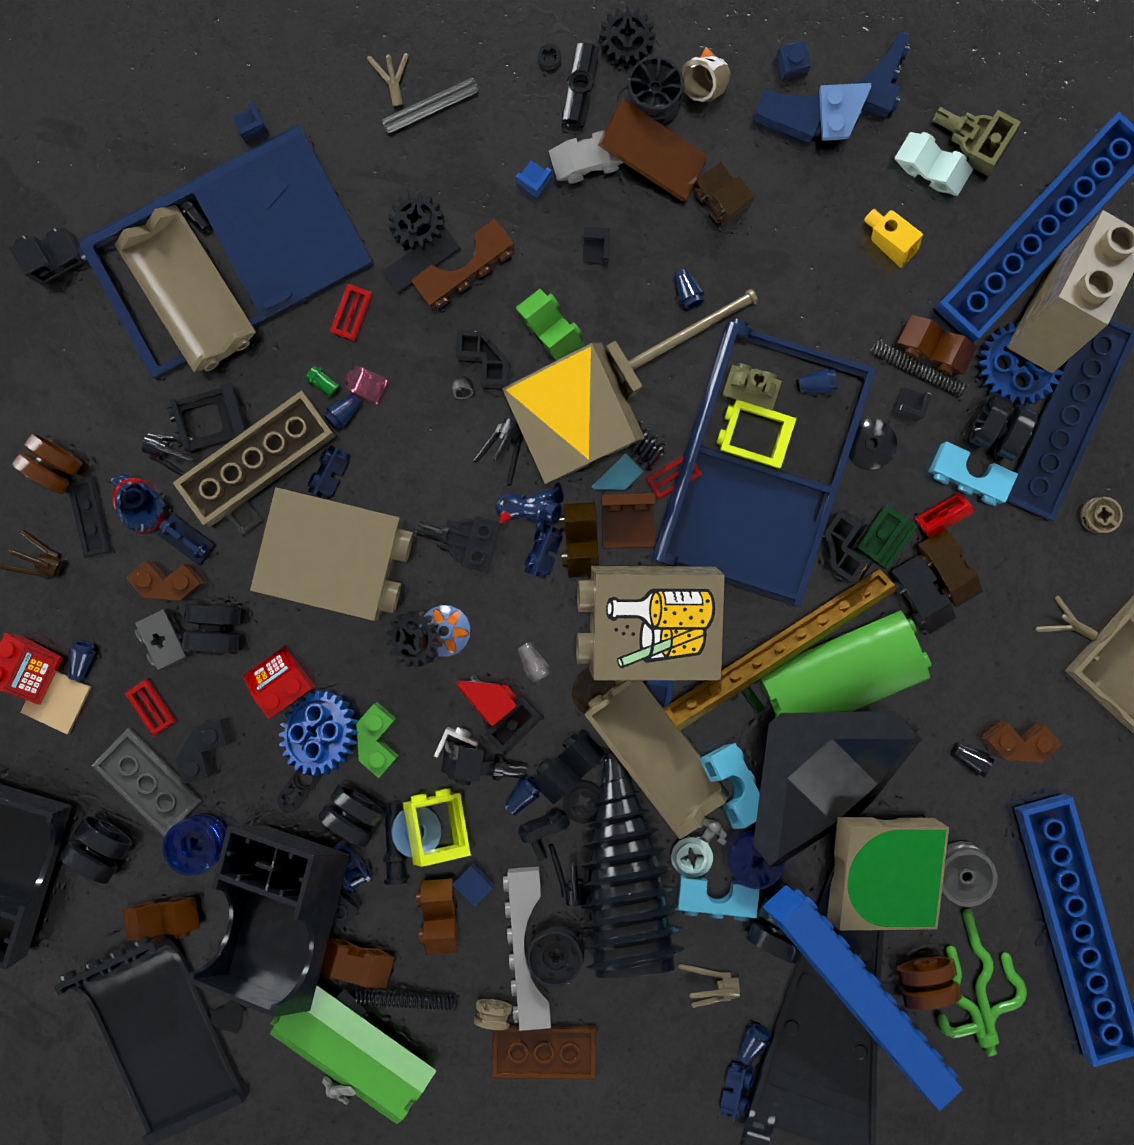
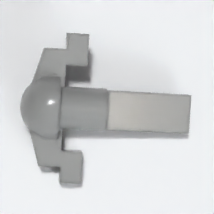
M704 817L700 828L703 825L708 828L700 837L701 840L709 843L717 834L720 836L717 841L724 846L727 842L724 839L727 834L721 827V824L716 820ZM691 848L690 852H691L693 855H695L696 857H698L699 854H694V852H693V850H692V848Z
M328 1076L323 1078L322 1083L326 1087V1094L329 1098H336L339 1102L348 1104L350 1101L346 1096H354L356 1094L351 1086H342L332 1082Z

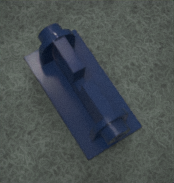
M331 445L329 449H325L319 459L321 465L317 473L314 472L308 481V486L310 487L308 492L316 495L319 491L317 496L326 500L329 496L332 497L339 482L330 477L332 472L342 476L349 462V459H347L348 453L339 450L338 454H336L338 448Z
M174 514L171 515L168 521L164 520L159 526L161 530L157 535L198 565L202 563L215 545Z
M546 525L545 529L541 532L538 529L536 530L534 535L535 543L532 552L526 557L524 572L543 579L546 578V575L550 574L555 558L548 556L547 553L548 550L557 553L563 538L560 529Z
M732 1063V1066L728 1067L725 1086L734 1090L733 1092L723 1091L720 1110H722L721 1115L725 1117H731L733 1114L732 1122H736L747 1113L749 1101L746 1100L747 1092L751 1090L754 1083V1075H752L753 1066L743 1070L741 1064Z

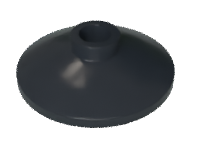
M867 418L860 420L848 456L850 460L858 467L867 470H875L887 465L893 459L897 450V438L893 429L880 419ZM873 438L877 441L875 448L869 446V439Z

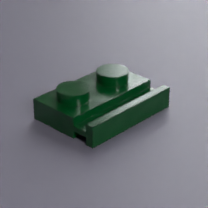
M885 505L856 548L879 563L883 568L888 569L917 529V526L888 505Z

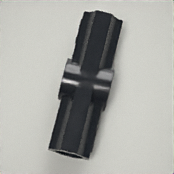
M577 43L562 122L572 126H584L599 53V47L593 44ZM578 80H583L587 83V87L578 89L574 86V83Z

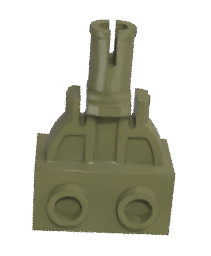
M943 107L938 109V113L936 112L932 120L933 123H937L953 132L951 141L960 145L963 154L969 158V165L989 177L1015 138L1021 124L1020 121L1000 110H997L994 117L987 115L975 117L968 112L964 117H959L943 109Z
M737 363V366L732 365L729 369L720 398L735 402L737 399L773 410L782 381L776 379L777 375L752 369L751 366Z

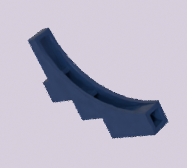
M900 31L889 52L881 62L863 78L852 83H871V89L855 124L858 123L863 109L884 118L888 116L890 111H896L901 99L900 96H897L900 86L895 85L901 69L897 68L900 59L905 60L910 45L906 43L910 34ZM765 89L752 121L810 143L813 136L818 137L821 132L820 96L784 95Z

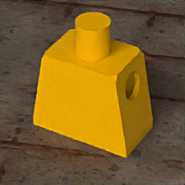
M873 209L864 219L873 228L871 240L901 269L919 251L923 233L894 211L890 210L883 216L876 209Z

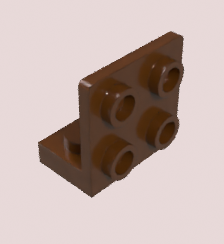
M655 493L602 495L604 548L655 546Z

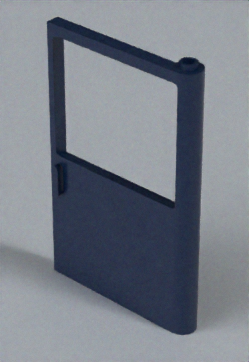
M299 124L78 240L80 246L76 247L81 258L84 261L88 260L143 363L154 379L187 361L182 354L162 366L157 365L100 261L101 255L98 248L119 238L124 229L147 223L155 209L173 205L179 206L189 199L197 198L257 309V315L248 319L252 327L373 263ZM275 173L288 187L267 209L256 197L272 174Z
M734 318L733 322H727L651 559L670 566L716 567L725 575L724 583L800 607L876 368L754 331L748 327V322ZM736 339L864 379L862 391L831 485L822 484L703 446L702 441ZM696 463L703 475L690 481L691 475L695 473L694 466Z

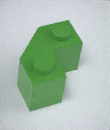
M538 289L518 305L516 310L531 331L535 332L543 342V346L557 361L585 347L580 338L583 333L574 322L569 324L562 317L557 309L560 304L551 293L547 296L541 289Z
M376 702L358 721L356 726L358 731L359 761L379 778L399 755L380 739L396 718Z

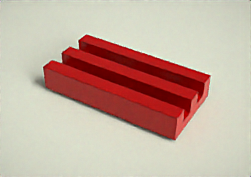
M347 284L329 332L355 342L373 293ZM351 292H356L342 330H339L338 327ZM361 295H364L365 297L358 312L351 334L347 333L352 322L353 316L355 314L356 308L358 306L359 300L361 298Z
M684 456L645 477L650 489L655 493L657 501L673 492L674 485L661 493L658 491V488L677 478L679 471L654 484L653 479L681 464ZM696 463L694 466L695 473L691 475L690 481L703 475Z
M958 492L919 515L915 520L924 533L926 532L927 536L931 538L975 511L970 502Z
M145 679L125 693L152 736H156L177 722L149 679ZM143 687H145L149 692L150 696L152 697V699L164 715L165 719L167 720L166 722H164V720L152 704L151 700L143 690ZM138 692L159 727L156 728L134 693Z

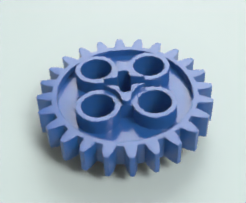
M1019 321L1015 328L1013 323L1009 322L1006 325V330L1000 326L996 329L997 334L992 332L988 336L990 341L982 343L986 350L980 351L978 355L984 358V360L978 362L977 366L983 367L984 370L978 376H986L987 380L982 385L992 386L989 392L990 395L997 391L1000 395L1011 399L1012 403L1017 399V404L1023 405L1026 399L1027 403L1031 405L1035 403V397L1041 401L1045 398L1044 393L1049 395L1053 392L1051 386L1059 384L1055 377L1061 376L1063 372L1057 369L1054 373H1050L1045 369H1038L1033 362L1008 349V352H1005L1003 348H1007L1020 323ZM997 358H1002L1007 362V369H1001L997 365ZM1020 359L1024 362L1021 368L1017 366ZM1016 376L1024 378L1026 382L1024 388L1017 385Z
M316 691L315 694L308 692L306 699H298L299 706L290 705L293 711L292 714H284L288 722L280 724L286 729L285 732L279 733V736L285 738V741L280 743L279 746L287 748L282 755L283 757L290 758L287 764L295 766V771L303 772L305 775L321 777V774L330 775L331 769L338 771V762L347 763L344 755L346 753L353 754L349 746L357 744L352 739V735L358 734V731L352 729V726L358 723V721L350 718L355 712L354 710L347 709L349 703L342 701L341 696L327 691L325 693Z

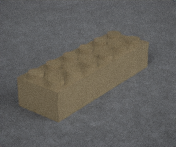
M301 390L174 481L173 484L200 522L210 528L336 436L309 398Z

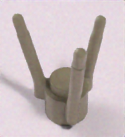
M678 964V968L721 978V981H716V990L689 994L690 998L717 996L693 1002L691 1004L693 1008L722 1001H731V999H739L738 977L731 978L730 972H717Z

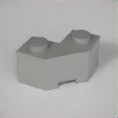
M605 131L592 133V138L577 142L576 138L567 140L549 150L557 181L568 180L569 183L583 180V175L591 171L603 170L604 173H612L617 171L619 165L624 162L598 146Z

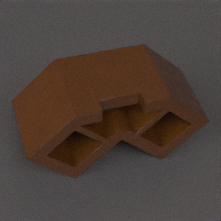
M915 315L910 316L898 341L906 349L905 354L915 359L921 358L937 366L939 371L948 375H952L953 372L964 375L977 349V346L966 336L944 331L933 320Z
M145 561L126 577L143 598L187 601L206 585V582L190 564H182L167 577L154 561Z
M999 721L981 737L997 757L1012 761L1044 762L1062 746L1045 725L1039 723L1033 725L1020 737L1009 723Z
M452 879L421 881V891L416 892L417 908L422 907L423 928L419 929L420 945L424 944L426 955L457 953V920H455V893Z
M178 897L159 903L153 901L122 909L127 940L138 941L147 936L151 940L154 939L153 937L163 934L174 935L175 939L190 936V931L200 929L195 897Z
M329 938L321 972L324 973V977L327 979L343 980L357 984L362 989L374 991L375 988L387 987L395 957L380 949L359 948L345 939Z

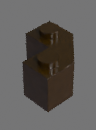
M595 502L564 504V515H559L560 531L565 530L567 548V552H562V566L568 567V578L591 576V566H599Z
M946 529L918 544L922 554L920 555L921 559L937 575L941 593L946 594L955 607L983 592L977 573L973 567L967 565L966 560L961 555L964 553L961 546Z

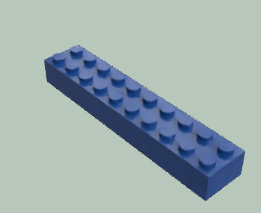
M1120 112L1113 116L934 309L972 343L980 339L1134 173V125Z
M1061 794L1014 807L1084 1059L1093 1067L1132 1057L1134 1056V1013L1074 799L1066 794Z
M785 885L762 906L914 1088L934 1107L941 1111L963 1090L956 1081L959 1078L958 1075L942 1062L944 1060L936 1049L931 1048L927 1044L928 1039L919 1029L913 1027V1021L903 1010L900 1011L896 1006L898 1003L887 991H883L880 987L882 986L880 981L872 973L869 974L865 969V963L849 950L850 945L842 936L837 935L833 931L834 926L825 916H821L817 912L818 907L808 896L805 897L799 889L793 891Z

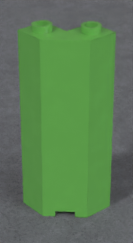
M316 986L310 1011L274 1017L270 1023L274 1027L269 1034L342 1086H351L356 1092V1096L396 1124L404 1119L413 1102L418 1100L436 1072L434 1068L318 986Z

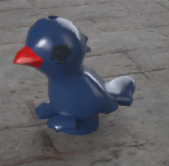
M558 482L552 490L534 494L525 499V495L520 496V494L515 493L502 495L495 505L499 521L503 524L509 520L525 517L536 522L537 529L541 532L545 529L546 522L554 524L559 519L562 510L559 503L564 500L562 486Z

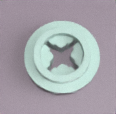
M687 836L682 840H678L672 849L671 860L674 868L681 875L694 878L704 875L710 869L713 862V852L709 844L701 840L700 837ZM690 848H692L694 854L700 855L696 857L695 866H693L690 858H685Z

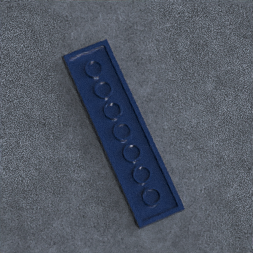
M1110 319L1104 329L1064 363L1061 370L1063 374L1057 379L1059 384L1054 386L1053 392L1047 401L1016 471L1018 476L1006 500L1007 502L1047 520L1054 521L1134 342V329Z

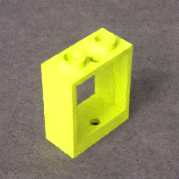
M737 399L733 405L729 404L724 417L725 420H728L726 429L720 430L716 444L720 445L719 451L780 469L796 418ZM740 410L781 422L771 458L729 445Z
M442 789L435 791L436 796L427 797L426 794L411 796V801L403 803L413 865L423 867L471 855L460 793L451 792V789ZM447 802L454 845L423 852L416 808Z

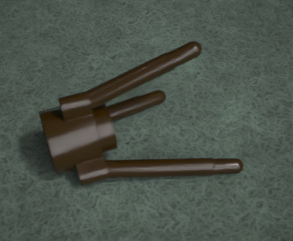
M23 529L19 530L22 536L46 553V555L40 554L38 558H34L10 549L9 553L11 555L35 564V568L38 570L0 564V569L40 576L47 580L49 577L55 578L62 565V560L58 558L59 553L50 550Z

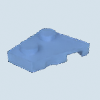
M871 83L820 86L822 140L849 138L871 89Z

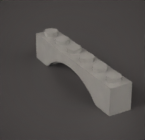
M539 866L508 869V876H503L504 892H509L510 902H505L506 918H511L512 928H507L508 944H513L514 954H509L510 970H515L516 980H511L512 996H517L518 1006H513L514 1023L519 1022V1030L551 1028L549 995L532 976L527 965L525 951L527 921L534 906L541 897Z

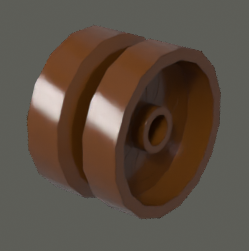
M31 433L25 442V446L36 457L25 452H19L12 465L37 484L56 493L63 494L70 482L58 470L70 475H76L83 463L58 445L42 436Z
M941 956L919 958L905 962L897 967L900 983L906 985L902 990L904 1006L909 1009L926 1010L952 1005L962 998L959 983L952 980L957 975L953 958Z

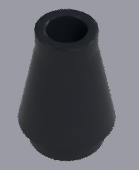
M959 744L953 755V758L962 763L974 775H980L984 778L994 762V759L989 757L990 754Z

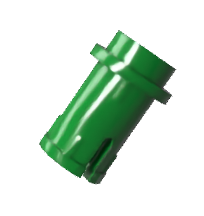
M312 367L305 376L309 385L313 384L329 398L340 386L324 374L321 367Z

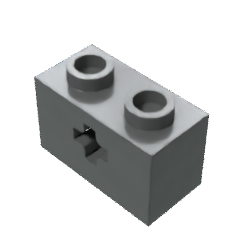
M162 609L135 623L137 627L135 630L136 636L142 644L145 643L149 651L147 658L153 667L156 666L157 670L165 669L191 656L189 650L182 649L183 636L170 609ZM160 636H164L166 639L162 642V645L157 644Z

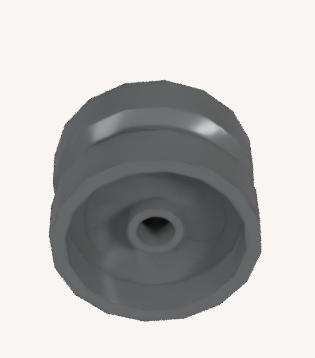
M959 841L947 845L942 892L950 901L959 906L972 907L982 904L992 896L996 889L998 875L995 865L984 851L973 843Z

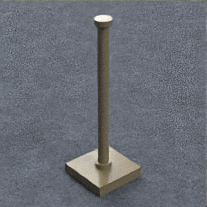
M749 289L745 292L746 295L629 361L616 341L607 345L605 351L616 373L619 388L626 401L634 397L642 387L634 373V369L747 305L758 303L755 292Z

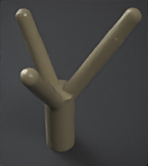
M407 53L403 55L396 77L390 55L386 56L389 76L371 56H368L367 60L389 85L393 107L402 106L399 82L409 55Z
M1056 596L1055 600L1065 613L1062 615V618L1070 625L1035 628L1037 632L1076 631L1091 640H1094L1098 634L1096 630L1079 622L1059 596Z

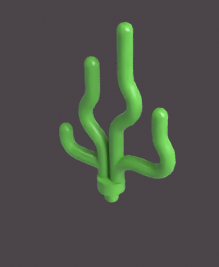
M967 908L963 910L962 915L973 952L983 963V970L975 985L979 1008L971 1000L961 995L962 998L956 1004L970 1013L973 1023L953 1028L949 1025L945 1014L938 1015L937 1020L942 1033L947 1037L960 1038L976 1033L979 1047L985 1048L987 1056H994L997 1054L995 1046L1000 1043L995 1026L996 1019L999 1015L1016 1010L1023 1005L1027 997V987L1023 979L1015 972L1010 954L1007 952L1002 953L1001 962L1005 975L1015 986L1017 993L1013 999L1001 1002L990 1009L986 986L994 970L993 960L981 945L973 912ZM948 946L946 948L947 957L954 959L957 975L952 980L957 981L960 986L962 972L957 951L954 946Z

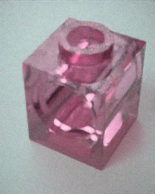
M356 365L354 371L349 370L344 383L347 384L346 390L378 404L387 380L383 376Z

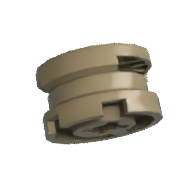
M1097 497L1088 500L1083 505L1080 513L1083 526L1092 533H1109L1119 527L1123 517L1121 506L1110 497Z
M494 999L477 1000L476 1010L478 1013L477 1017H474V1024L476 1026L491 1030L509 1029L508 1015L512 1011L511 1004Z

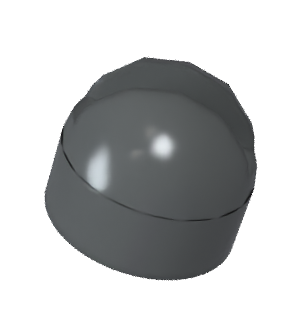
M457 378L453 382L452 390L455 398L467 399L473 395V384L468 378Z

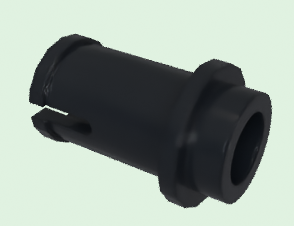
M189 199L181 205V214L183 217L187 216L199 232L203 233L211 224L205 213L198 207L199 203Z

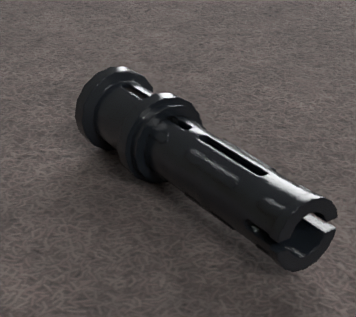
M401 804L384 805L385 813L387 814L385 816L387 854L383 858V862L386 863L387 879L384 880L386 885L408 883V878H405L404 868L407 856H404L396 849L391 835L393 821L400 813Z

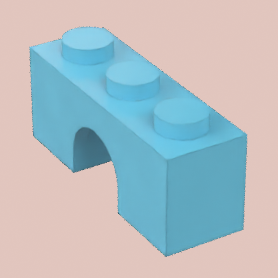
M944 442L940 445L928 471L935 475V480L944 484L949 482L958 485L957 490L968 495L976 493L982 496L981 501L993 506L996 503L1006 502L1018 476L1017 473L993 463L987 466L982 477H973L966 468V462L970 455L969 451L949 442Z
M736 743L723 745L700 758L699 760L710 782L721 781L726 778L734 787L732 799L722 805L732 828H746L756 822L760 793L755 785V777L748 770L744 762L743 752L737 747Z
M680 874L676 905L679 907L678 910H682L684 915L697 916L698 912L708 913V917L722 919L724 915L734 916V919L738 921H749L750 918H757L760 887L757 882L731 880L729 893L724 898L714 899L707 894L706 877L690 878Z

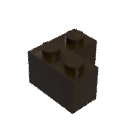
M719 162L697 178L694 184L696 188L694 193L702 203H707L711 209L709 213L717 224L721 222L724 227L749 210L755 198L741 177L738 176L734 179L722 162Z

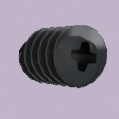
M639 420L637 422L641 428L643 421ZM650 427L641 430L645 439L624 448L627 449L633 446L630 453L632 456L641 453L638 462L642 463L648 460L647 470L651 469L666 452L663 450L666 444L665 441L656 443L658 434H654L651 437L648 436Z

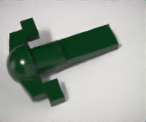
M750 686L741 691L756 714L765 709ZM736 694L730 699L732 701H735L739 697V695Z

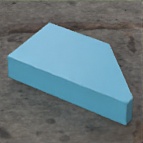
M625 453L591 487L594 490H626L644 471Z

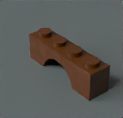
M495 218L474 233L476 249L473 258L466 266L454 271H445L431 265L411 280L431 310L435 307L439 309L450 301L449 296L456 291L458 293L465 291L471 285L470 281L477 276L479 278L485 276L492 270L491 265L498 260L500 263L504 262L513 254L514 243Z

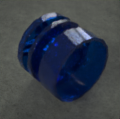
M198 814L188 817L172 826L164 836L162 845L164 859L169 867L179 874L187 876L200 874L219 862L227 829L220 820L211 815ZM198 838L203 840L200 847L197 845Z
M746 828L737 832L729 840L726 848V862L733 876L743 886L751 889H764L773 885L781 877L785 862L778 867L770 866L753 846L755 828ZM754 855L761 857L760 865L752 863Z

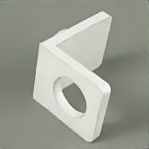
M447 727L434 757H439L448 735L476 747L479 741L470 737L471 732L463 728L457 727L454 730Z

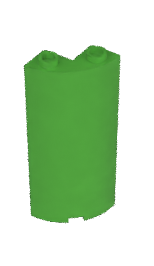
M900 610L802 652L762 677L760 681L773 706L775 716L777 717L780 713L852 712L929 679L928 667L931 666V662L927 653H922L914 634L917 632V629L911 618L906 619Z

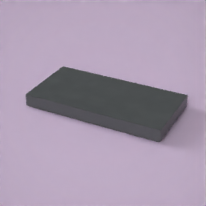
M128 728L92 764V767L164 838H167L203 801L187 783L182 785L180 776L131 728Z

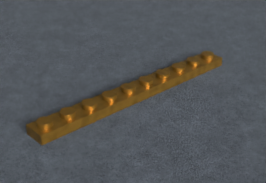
M880 569L722 670L721 680H707L663 708L665 714L679 732L896 591L895 584Z

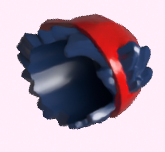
M125 473L111 477L110 485L114 487L112 502L117 517L119 516L120 521L124 522L125 527L139 534L148 533L157 528L163 521V508L165 507V503L159 498L160 494L155 492L146 481L132 478Z

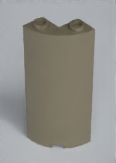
M176 205L155 209L145 225L127 228L122 231L115 243L116 248L193 372L202 369L210 371L218 366L219 361L235 351H241L249 346V340L256 331Z
M615 680L614 683L616 685L603 696L601 694L596 696L588 703L590 708L584 715L674 833L681 839L699 828L707 814L725 804L729 792L721 781L710 782L699 760L702 756L683 731L680 730L678 732L665 714L663 705L644 680Z

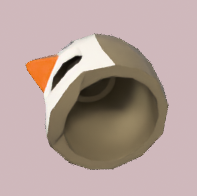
M707 47L700 58L695 57L683 64L681 70L684 81V93L692 100L700 102H710L723 94L728 87L731 77L728 64L723 59L716 57Z

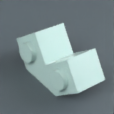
M910 132L894 158L906 173L913 177L919 174L931 181L929 186L933 189L958 196L973 171V168L966 161L967 157L957 151L953 153L942 151L935 143V138L925 132H922V134Z

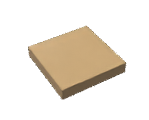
M56 671L41 705L26 700L20 713L65 734H70L92 687L83 682L71 680L68 678V675Z

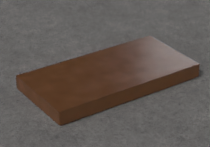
M625 99L619 102L598 143V146L681 201L687 199L708 155Z
M510 1024L509 1029L492 1030V1078L596 1080V1025H551V1028L519 1030V1024Z

